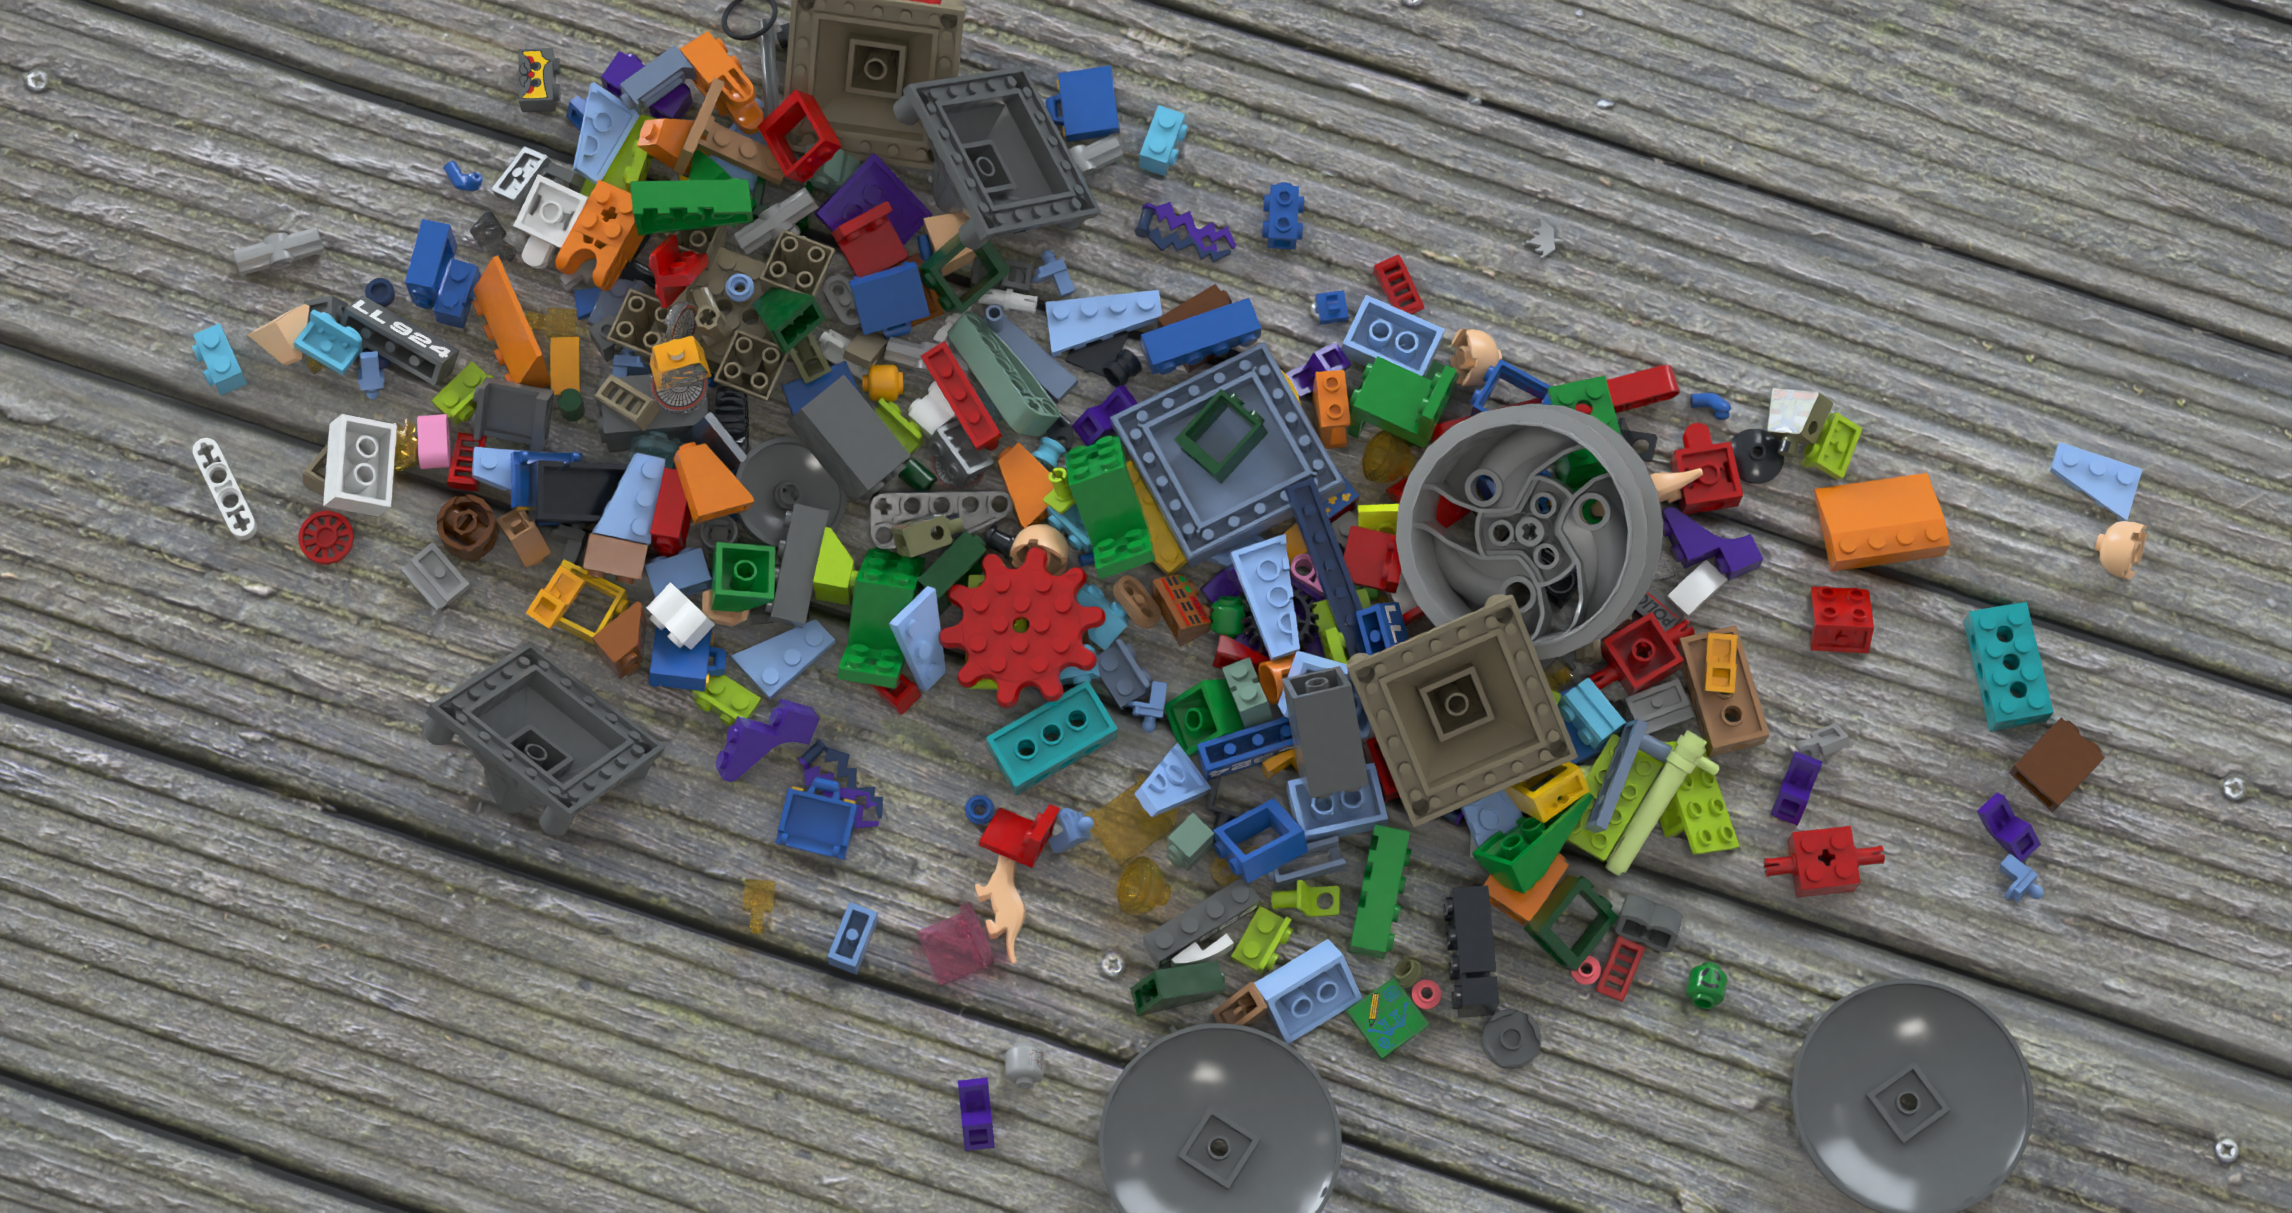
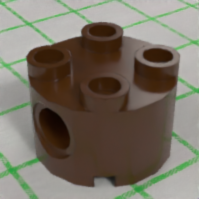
M465 495L466 497L459 498L456 496L449 499L441 507L437 515V530L444 548L452 556L461 560L476 562L494 548L498 540L499 528L491 507L483 499L474 495Z

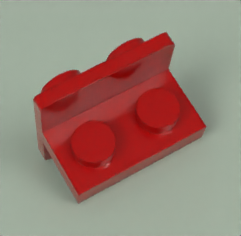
M669 234L650 254L649 267L654 272L656 281L655 294L660 299L662 308H668L709 265L707 253L696 254V251H686L680 254L676 234Z

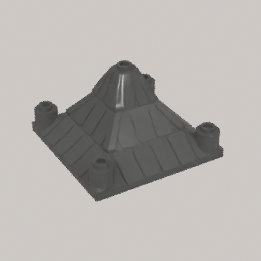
M1024 66L909 84L902 90L904 95L893 105L895 117L899 122L913 125L919 120L922 121L935 160L933 163L932 186L936 206L944 213L963 212L970 217L959 228L960 241L965 247L978 250L995 236L1054 224L1067 231H1072L1085 220L1095 218L1101 213L1098 204Z
M530 642L430 704L426 712L429 718L423 728L424 736L434 745L449 744L454 734L459 735L463 739L464 744L485 768L484 773L495 802L503 811L517 814L531 805L545 807L539 818V824L544 832L551 836L564 835L578 812L627 779V777L630 779L645 778L654 760L660 757L665 749L664 745Z

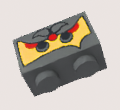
M553 48L519 49V104L522 112L556 111V101H561L560 84H556V75L561 74L560 58H555Z

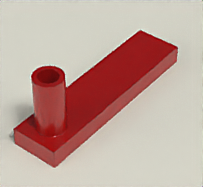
M943 341L920 357L977 451L979 452L983 448L993 451L999 446V439L1003 436L950 348Z

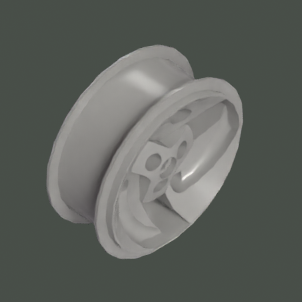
M1526 404L1480 412L1452 426L1426 449L1408 477L1398 506L1396 544L1402 574L1415 602L1436 627L1483 608L1488 598L1493 595L1503 594L1507 596V591L1514 582H1522L1527 585L1531 593L1530 600L1527 605L1518 606V609L1539 660L1560 657L1607 636L1632 615L1649 590L1659 564L1664 523L1658 491L1644 461L1622 435L1596 417L1566 406ZM1585 448L1608 471L1605 474L1592 478L1576 493L1571 487L1558 479L1547 475H1539L1570 453ZM1481 475L1490 476L1496 484L1495 494L1489 500L1481 499L1476 491V484ZM1441 495L1454 504L1478 512L1475 523V539L1478 550L1456 539L1449 530L1436 520L1437 505ZM1541 497H1547L1552 503V508L1547 514H1544L1539 509L1538 500ZM1588 499L1599 500L1604 506L1605 515L1598 524L1587 522L1582 515V507ZM1500 524L1507 526L1510 531L1509 538L1506 541H1500L1496 536V527ZM1536 525L1535 533L1537 536L1530 537L1528 535L1530 533L1528 526ZM1543 548H1549L1554 552L1555 559L1550 565H1546L1542 561L1541 552ZM1577 569L1579 602L1573 622L1568 630L1551 633L1552 611L1545 586L1566 578Z

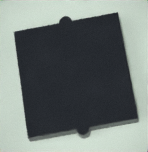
M1119 332L1102 341V339L1087 343L1086 347L1077 350L1072 348L1065 362L1084 369L1085 373L1092 372L1104 377L1102 366L1108 361L1116 359V355L1122 351L1128 334Z

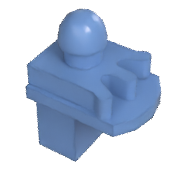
M1045 250L1041 255L1042 262L1045 265L1037 267V270H1035L1036 276L1032 278L1033 283L1038 284L1053 278L1060 298L1074 294L1075 289L1063 258L1055 260L1054 252Z
M622 347L621 355L614 354L612 375L615 377L648 375L650 367L645 364V360H642V356H634L635 351Z
M377 351L361 352V367L357 368L358 384H360V390H365L366 396L374 400L379 396V389L384 388V371L379 369Z
M1152 681L1149 703L1129 701L1127 703V707L1133 708V716L1144 717L1142 728L1147 733H1151L1156 729V719L1162 720L1167 683Z
M1069 808L1060 810L1057 816L1063 831L1050 838L1049 843L1053 853H1064L1076 845L1086 842L1092 838L1089 831L1094 826V820L1088 816L1083 817V812L1076 813L1075 810Z
M2009 854L2000 863L1999 868L2003 874L2014 881L2004 898L2007 901L2014 899L2017 903L2027 893L2033 899L2042 898L2044 891L2040 885H2036L2038 874Z

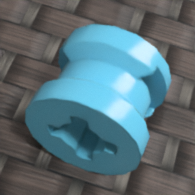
M1041 437L1038 450L1034 451L1031 455L1048 471L1053 472V469L1058 467L1057 461L1060 455H1064L1066 449L1053 439Z

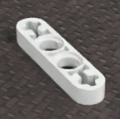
M211 438L198 440L193 446V455L231 533L239 540L252 538L257 531L256 521L218 444ZM205 447L211 450V455L215 461L211 465L206 456L202 455V449ZM217 470H223L227 473L226 479L222 483L211 481L212 474ZM231 494L238 496L239 501L235 507L227 508L223 506V500L226 496ZM239 513L244 522L248 523L246 525L247 530L243 532L238 528L239 523L234 516Z

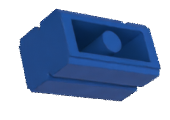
M455 259L449 260L433 308L437 322L464 329L472 301L475 297L473 289L481 277L478 266Z

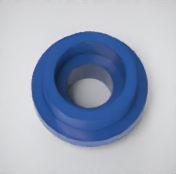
M973 796L965 805V815L973 824H986L994 816V804L986 796ZM981 806L985 809V813L977 815L974 812L975 808Z

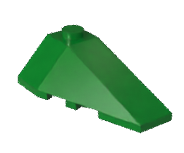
M1586 793L1545 823L1534 817L1526 819L1523 816L1516 820L1518 826L1504 834L1500 830L1491 835L1472 855L1503 887L1525 894L1545 875L1593 797L1590 793Z

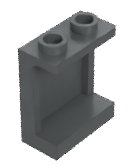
M486 377L480 386H476L473 402L477 403V411L473 413L470 428L474 430L473 439L480 441L482 436H490L530 444V452H543L549 439L554 390Z

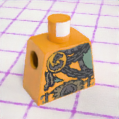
M694 336L678 340L673 339L652 348L650 367L657 391L711 377L704 350Z

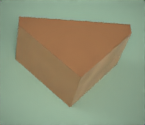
M1250 982L1213 1010L1212 1014L1218 1023L1247 1027L1265 1017L1268 1006L1254 982Z

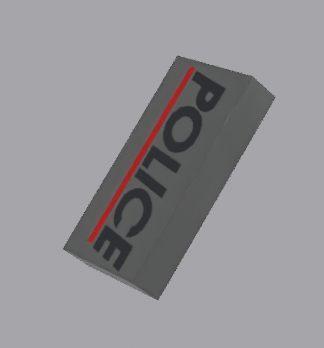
M1651 586L1634 610V613L1640 618L1653 612L1665 631L1676 626L1684 616L1676 606Z

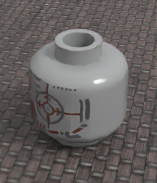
M1017 1042L1013 1044V1047L1005 1055L1006 1078L1015 1083L1017 1088L1027 1089L1033 1087V1083L1039 1082L1044 1076L1043 1051L1032 1042Z

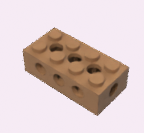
M1737 625L1709 631L1710 633L1738 635L1735 663L1737 664L1735 693L1723 695L1719 692L1704 691L1706 639L1708 632L1680 638L1676 649L1684 659L1681 669L1702 739L1707 741L1705 748L1708 758L1763 745L1770 735ZM1725 715L1733 716L1736 722H1729Z

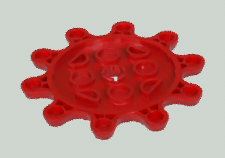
M1039 547L1030 549L1026 554L1024 564L1016 569L1006 567L1000 556L988 554L981 561L985 578L979 587L968 588L962 584H956L948 591V599L953 605L961 609L962 619L957 625L946 627L940 631L938 636L939 643L946 649L960 648L967 654L966 664L957 673L958 683L964 688H971L983 679L994 681L997 685L996 700L1003 708L1014 707L1017 704L1021 690L1028 686L1038 688L1045 700L1049 702L1058 701L1061 699L1064 691L1060 683V674L1064 669L1076 667L1082 671H1090L1097 663L1095 653L1083 645L1082 636L1087 630L1102 626L1106 620L1104 610L1098 606L1084 607L1077 601V593L1085 585L1087 575L1083 569L1078 567L1069 569L1061 576L1051 575L1047 571L1046 566L1048 561L1047 553ZM1015 621H1029L1028 630L1024 633L1014 631Z

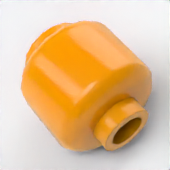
M872 365L868 375H863L862 377L863 392H868L871 401L877 402L880 398H883L886 402H894L898 399L899 395H903V372H899L896 365Z

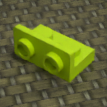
M471 361L431 402L442 414H448L449 420L455 426H458L462 421H468L477 408V403L473 402L476 386H480L486 377H494L491 374L487 375Z
M880 398L877 401L878 407L874 412L912 456L923 445L922 429L913 420L908 422L902 417V411L892 401L887 403L883 398Z
M1837 412L1829 413L1816 443L1813 445L1807 444L1805 447L1801 465L1805 468L1815 466L1836 480L1843 479L1863 428Z
M724 674L721 676H709L708 688H705V691L692 690L693 699L695 700L694 704L707 713L712 710L718 714V719L728 727L734 725L737 716L750 719L762 702L759 696Z
M1259 906L1234 950L1231 959L1261 976L1266 969L1271 971L1279 958V955L1275 953L1280 943L1286 945L1293 933V929L1290 928L1292 919L1287 916L1283 919Z

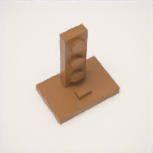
M714 77L673 171L684 175L695 149L698 148L780 186L784 173L768 146L714 122L716 117L711 116V113L725 83ZM702 134L707 136L706 140L700 139Z

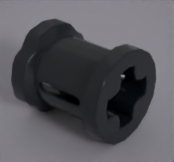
M993 524L984 539L987 545L986 549L991 548L1003 554L1004 558L1009 560L1011 558V547L1017 535H1008L998 530V526Z

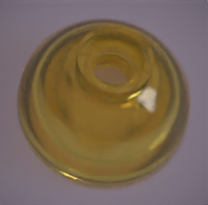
M1385 430L1377 433L1365 448L1362 458L1363 473L1366 479L1378 484L1389 483L1399 477L1407 478L1415 467V459L1411 457L1408 441Z
M1141 856L1134 859L1124 868L1119 877L1116 890L1119 907L1126 914L1139 916L1152 911L1157 905L1164 906L1168 902L1171 895V887L1168 883H1165L1163 872L1156 862Z

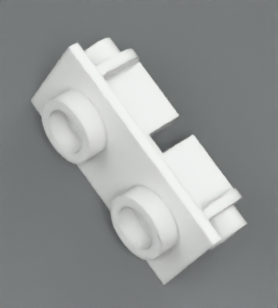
M832 329L828 333L826 331L823 332L819 339L821 342L819 346L827 360L834 364L846 361L851 374L861 380L863 375H868L869 370L843 358L844 351L851 340Z

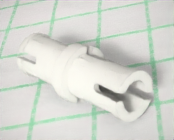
M991 288L978 300V304L998 305L1003 308V311L1007 312L1011 309L1035 314L1038 296L1014 293L1013 289L1008 288L1007 291Z

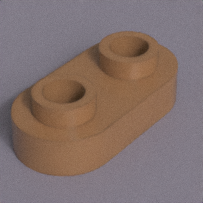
M1128 575L1122 576L1113 586L1115 598L1136 625L1145 629L1154 627L1161 618L1159 606L1136 578Z

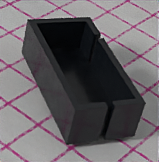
M537 460L530 463L529 522L598 524L605 512V507L611 501L629 464L564 463V461Z
M1488 885L1452 888L1449 897L1445 898V904H1443L1444 922H1449L1450 925L1448 926V933H1446L1447 951H1452L1451 962L1448 963L1449 979L1455 980L1454 991H1451L1452 1009L1458 1010V1018L1492 1016L1499 1005L1497 976L1491 977L1490 972H1496Z

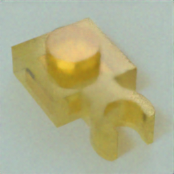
M405 419L404 428L398 423H394L397 425L394 472L419 465L418 438L413 435L415 425L408 419Z

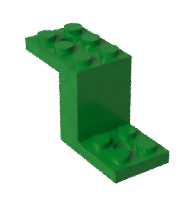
M1377 356L1373 365L1367 364L1361 378L1363 380L1360 388L1355 389L1350 399L1348 435L1358 439L1367 422L1422 448H1426L1449 401L1457 369L1446 365L1442 374L1436 372L1433 380H1430Z
M1605 375L1548 388L1547 392L1551 405L1566 406L1576 410L1575 407L1577 405L1586 404L1591 409V416L1596 417L1621 435ZM1586 448L1570 453L1558 461L1554 467L1557 479L1571 487L1575 493L1592 478L1608 472ZM1588 499L1582 507L1584 519L1591 524H1598L1602 520L1592 518L1589 513L1591 506L1597 501L1596 499Z
M1106 436L1099 439L1096 444L1087 447L1077 446L1071 449L1069 453L1064 454L1069 487L1093 547L1095 567L1099 579L1155 561L1150 527L1127 469L1120 437Z
M879 547L868 548L855 580L848 644L838 667L837 679L896 688L906 659L889 623L915 599L918 587L917 579L924 571L925 557H919V555L906 557L890 552L889 549Z

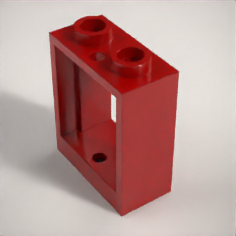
M797 89L757 126L785 177L801 183L812 178L814 173L825 162L831 160L834 154L842 147L814 96ZM807 115L820 140L804 156L797 160L784 136Z
M664 468L650 535L655 551L659 555L669 558L678 555L679 551L685 549L692 515L677 470Z

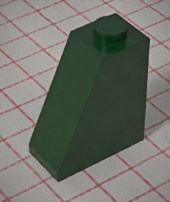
M771 287L752 304L764 328L785 354L826 319L814 295Z
M1218 961L1155 970L1130 988L1137 1017L1211 999L1225 990V978L1220 970Z

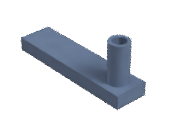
M991 305L987 308L986 315L982 320L1018 356L1047 394L1059 403L1078 384V380L1003 314L1000 306Z
M1635 719L1625 724L1584 829L1594 834L1607 829L1638 750L1662 762L1667 761L1666 757L1672 750V746L1646 734L1645 730L1648 723Z

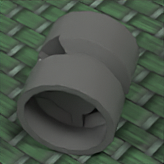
M729 515L701 523L700 536L703 549L710 558L713 557L717 542L740 544L737 524Z

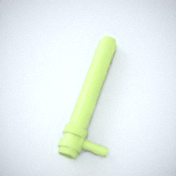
M1687 730L1684 736L1680 735L1676 741L1678 743L1676 749L1671 750L1666 757V765L1606 859L1608 863L1605 868L1620 876L1622 872L1626 873L1687 774H1691L1696 766L1712 775L1718 773L1719 765L1703 756L1706 751L1704 747L1707 741L1693 732Z

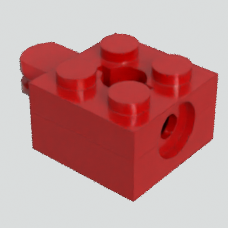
M1702 423L1689 425L1682 437L1685 449L1675 450L1670 460L1672 473L1687 472L1700 468L1703 471V475L1680 489L1682 498L1679 499L1681 512L1688 515L1738 507L1743 497L1731 441L1713 444L1707 425Z

